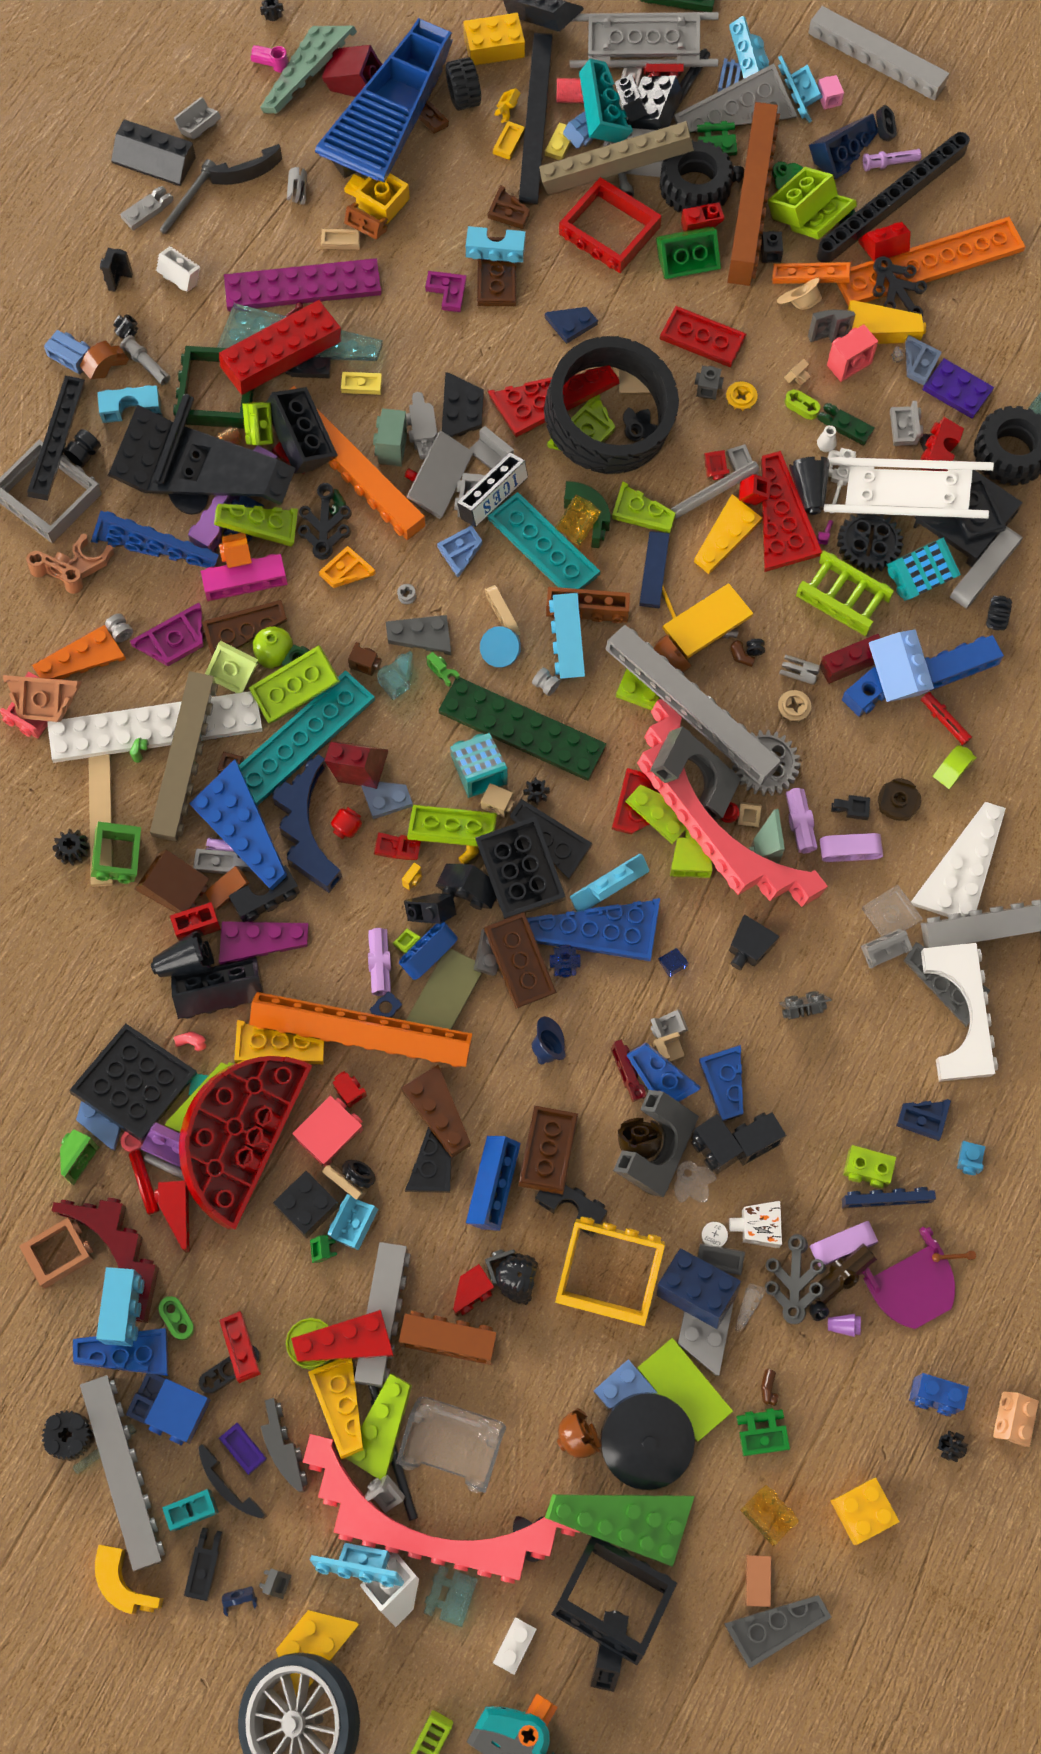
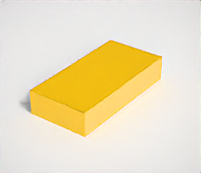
M508 121L493 148V154L511 160L525 133V127Z

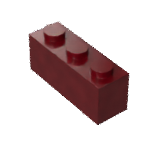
M879 634L823 656L820 669L828 684L875 665L869 642L880 639Z

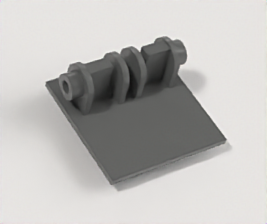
M812 991L806 993V997H786L785 1001L779 1002V1004L785 1007V1010H782L783 1018L790 1020L800 1016L804 1017L803 1007H805L808 1016L823 1013V1010L827 1009L826 1002L832 1001V999L824 994H819V991Z

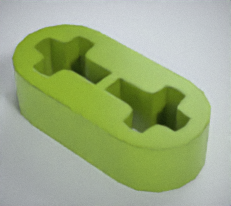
M799 390L787 392L785 398L787 408L808 420L817 418L820 411L819 402Z

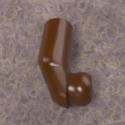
M734 641L730 646L733 659L738 663L752 667L755 657L745 654L741 641Z
M766 1369L761 1383L762 1401L766 1405L775 1406L779 1396L776 1393H772L776 1372L771 1369Z

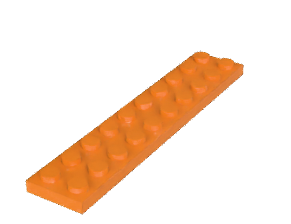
M1006 217L910 248L909 252L889 259L894 265L903 267L913 265L916 267L917 272L913 278L908 279L904 275L893 273L896 278L914 283L918 281L927 283L1023 252L1025 245L1010 217ZM873 260L851 267L850 283H837L848 306L851 300L865 303L887 296L889 282L886 277L883 283L885 287L884 294L881 297H875L872 293L877 279V274L873 268ZM907 270L909 274H913L911 270ZM876 288L877 292H882L881 289Z

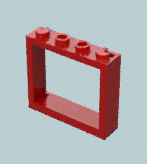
M600 177L559 222V235L564 237V240L575 244L580 250H584L592 255L594 259L600 260L610 269L612 268L621 273L660 229L662 215ZM598 196L645 225L620 255L573 225Z

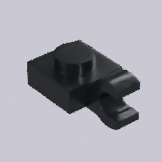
M849 795L847 801L834 799V803L831 805V812H847L846 818L868 820L869 797Z

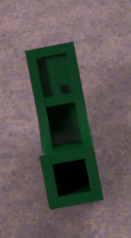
M566 481L564 509L578 510L590 517L593 523L591 548H599L600 541H604L605 531L610 529L609 507L602 495L592 487L578 482Z

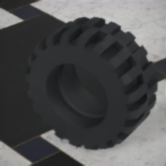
M692 140L694 151L663 160L660 176L661 195L670 207H674L675 211L682 212L683 209L718 202L723 206L727 202L732 187L733 164L726 152L723 153V149L719 146L715 147L714 143H705L704 140L693 142ZM690 172H699L708 176L711 181L704 184H692L681 176Z
M1006 406L1004 410L999 408L986 417L975 439L973 450L976 462H994L993 471L981 470L985 475L989 474L990 479L994 481L995 479L999 480L1004 485L1010 483L1011 486H1017L1020 482L1021 485L1029 483L1030 480L1034 481L1038 478L1039 474H1041V415L1039 413H1033L1034 410L1030 408L1028 410L1023 409V406H1016V408ZM1007 436L1018 438L1028 446L1030 453L1025 455L1011 454L1000 446L997 439Z

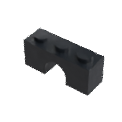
M284 865L287 876L265 895L258 896L253 894L248 885L228 895L242 922H252L265 911H273L278 907V904L284 901L289 902L297 897V894L300 893L298 885L286 865Z
M565 1182L563 1195L540 1190L535 1197L537 1204L553 1214L561 1204L571 1203L578 1210L576 1219L588 1217L594 1219V1223L600 1225L607 1215V1210L604 1209L605 1205L596 1199L593 1201L585 1197L586 1194L576 1187L571 1189L566 1185L567 1182ZM580 1229L582 1232L586 1233L587 1235L591 1236L592 1238H593L594 1234L596 1233V1232H592V1231Z

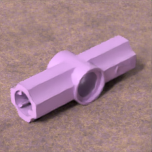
M791 789L786 792L790 812V828L795 834L798 852L803 854L811 853L817 850L813 830V813L808 808L804 789Z
M374 928L369 930L368 934L370 948L368 965L369 972H371L372 995L384 996L388 991L391 993L390 951L388 952L387 929Z

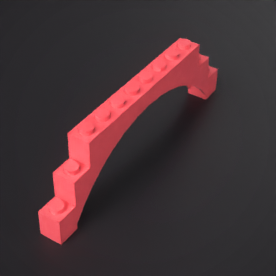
M662 699L657 700L651 713L658 723L650 726L644 736L647 744L652 748L643 752L637 764L640 770L650 779L653 787L663 796L666 804L675 812L679 821L688 829L691 837L701 846L704 854L714 863L717 871L724 876L730 888L739 895L758 885L762 894L769 901L789 891L793 899L801 907L820 897L828 886L816 870L808 872L777 864L746 848L722 829L697 798L684 768L678 779L664 783L650 771L669 732L680 728L682 716Z
M310 1434L303 1463L309 1464L308 1469L322 1472V1468H325L318 1497L323 1498V1504L337 1507V1504L341 1503L334 1528V1533L339 1534L338 1539L350 1542L353 1541V1538L361 1539V1544L375 1548L376 1544L384 1545V1550L398 1554L399 1549L408 1552L407 1556L421 1560L422 1555L431 1557V1563L444 1566L446 1561L454 1563V1569L468 1572L470 1567L477 1569L478 1575L491 1578L493 1573L501 1575V1581L514 1584L515 1579L521 1580L527 1551L531 1552L530 1557L545 1560V1556H551L557 1527L561 1528L562 1534L575 1536V1532L581 1533L548 1520L545 1517L514 1533L475 1541L450 1540L415 1531L395 1521L379 1510L370 1500L367 1501L364 1494L355 1485L342 1465L335 1449L334 1440Z

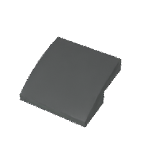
M826 310L813 313L808 333L810 342L829 337L831 343H833L838 337H844L852 330L855 313L848 310Z

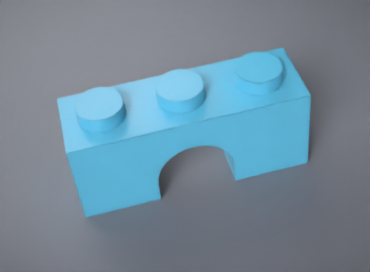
M468 226L466 258L523 263L526 231L506 230L505 238L499 242H494L488 239L487 228Z
M157 385L97 392L99 414L102 423L122 421L124 409L130 406L137 407L139 405L156 414L161 413L160 394Z

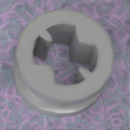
M403 584L398 588L397 595L401 603L411 604L415 601L416 591L412 585ZM406 591H410V594H408L407 597H404L403 594H405Z

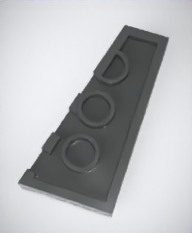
M916 942L904 959V962L966 1027L970 1022V1015L965 997L959 988L947 978L936 974H924L921 951L925 947ZM983 985V992H987L988 995L990 989Z
M816 1595L723 1624L748 1668H751L832 1617L820 1596Z

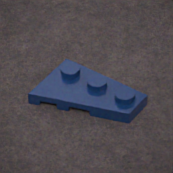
M741 1045L700 1058V1066L721 1120L724 1122L742 1116Z

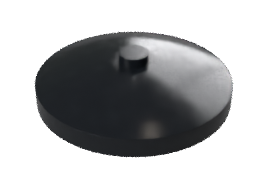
M644 1392L624 1398L610 1410L602 1426L600 1447L606 1465L617 1479L636 1489L655 1490L670 1485L685 1472L694 1453L695 1437L689 1417L676 1402L661 1394Z

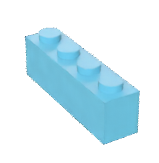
M578 593L553 595V600H549L550 613L554 612L555 621H551L552 634L556 633L557 642H553L554 654H558L559 661L555 663V673L560 675V679L585 677Z

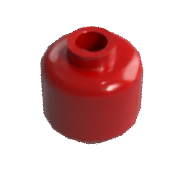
M349 807L339 809L331 821V826L334 828L333 833L341 839H344L345 836L353 838L362 826L361 815Z

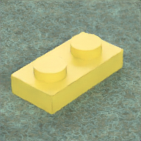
M559 122L545 149V156L558 161L564 159L571 145V140H568L563 134L567 126L566 124Z
M342 372L341 393L381 395L382 373Z

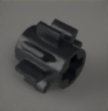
M278 0L262 1V7H260L261 15H265V20L276 21L279 17H282L281 12L284 11L283 4L279 3Z
M125 314L124 317L119 315L113 324L116 327L114 329L115 333L122 339L129 335L135 336L138 327H136L137 321L128 314Z
M535 777L531 783L526 782L528 789L523 790V795H528V803L532 801L539 805V802L542 800L547 801L545 794L550 793V788L545 787V780L541 782Z
M950 1430L947 1434L941 1436L937 1447L943 1451L941 1457L954 1462H958V1459L965 1457L968 1446L967 1443L963 1442L965 1436Z

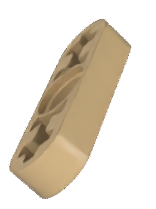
M493 585L486 588V597L502 627L510 628L519 636V628L497 587Z

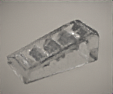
M751 1283L746 1287L735 1331L740 1332L746 1326L765 1295L766 1288Z

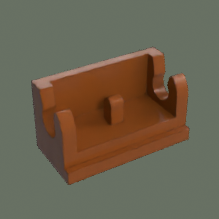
M356 202L348 205L344 220L346 225L376 240L387 231L388 226L384 225L388 221L387 218L383 217L379 220L357 209L359 204Z

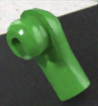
M141 737L135 739L130 749V755L134 762L139 763L142 761L143 756L140 751L148 749L147 745H149L147 739H142Z

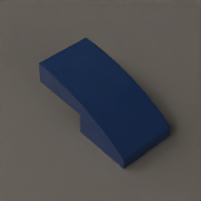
M146 1373L138 1393H135L126 1416L146 1424L144 1422L167 1378L161 1375Z

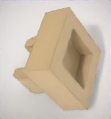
M805 359L801 360L784 377L787 382L790 383L793 379L799 385L806 382L811 377L804 370L809 365Z

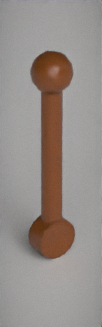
M972 1250L965 1254L940 1255L934 1253L932 1255L934 1262H939L943 1259L967 1258L968 1260H973L976 1258V1253Z

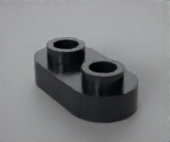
M883 105L876 111L878 135L882 140L889 142L897 135L895 115L890 107Z

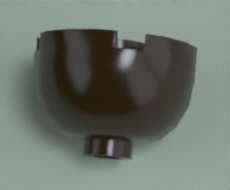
M632 1118L624 1121L621 1124V1128L618 1129V1144L621 1151L635 1152L645 1159H649L655 1156L661 1148L663 1130L656 1121L651 1120V1123L644 1122V1118Z

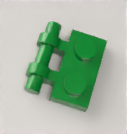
M721 121V123L716 124L704 122L702 125H697V133L704 132L705 135L698 137V140H704L705 143H714L715 147L719 146L722 148L723 153L726 152L728 156L737 155L736 134L728 135L729 130H735V122L727 123V121ZM721 131V135L711 136V132Z
M773 1408L766 1409L765 1412L759 1413L749 1411L745 1412V1415L736 1416L737 1425L747 1424L748 1431L739 1432L743 1457L790 1450L786 1425L778 1427L776 1425V1420L784 1419L782 1409L773 1410ZM768 1422L769 1428L756 1430L755 1423Z

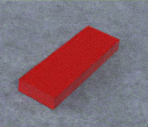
M239 1311L220 1319V1325L238 1383L261 1375L242 1312Z

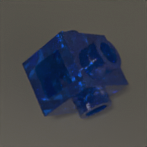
M559 945L558 948H554V955H550V968H554V976L563 978L576 976L577 967H581L580 954H576V947Z

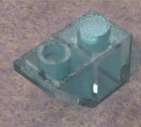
M411 651L399 655L395 662L389 666L382 667L377 674L378 683L392 700H395L410 689L414 663Z

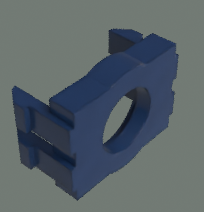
M388 991L369 1010L371 1014L392 1018L402 1007V1003ZM381 1003H391L392 1010L389 1013H382L379 1009Z
M253 1587L238 1589L222 1595L224 1615L228 1617V1607L252 1601L255 1609L257 1606V1596L255 1597Z

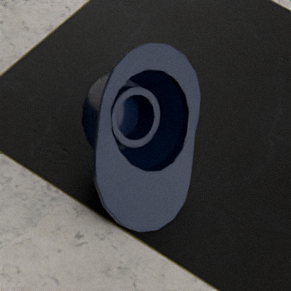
M546 1016L541 1017L537 1021V1035L531 1044V1048L537 1056L540 1065L553 1062L556 1059L563 1060L566 1057L563 1032L556 1021Z

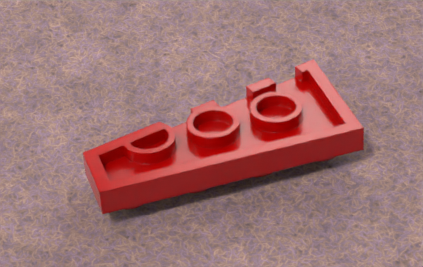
M381 1310L291 1338L298 1362L394 1356Z

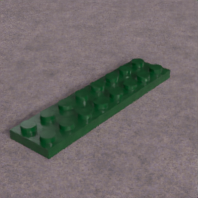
M461 677L458 680H454L438 710L439 714L483 734L490 733L492 738L586 781H589L607 744Z

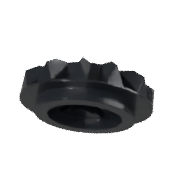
M347 1160L342 1166V1173L346 1175V1179L351 1180L353 1184H357L360 1188L363 1186L369 1188L376 1181L372 1169L361 1161Z

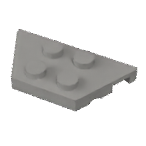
M733 1303L718 1329L685 1311L683 1314L678 1345L686 1352H689L699 1363L707 1367L715 1376L720 1374Z

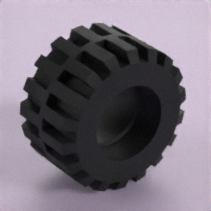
M466 57L447 62L445 69L446 79L454 107L457 111L480 106V82L472 59Z

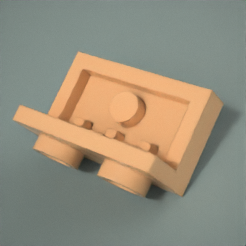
M1003 1391L995 1424L994 1438L1030 1447L1039 1401L1020 1393Z

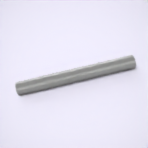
M752 461L672 507L671 510L675 512V518H679L738 484L740 481L759 471L757 462Z

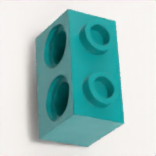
M209 1489L162 1507L169 1530L173 1532L219 1514L212 1490Z

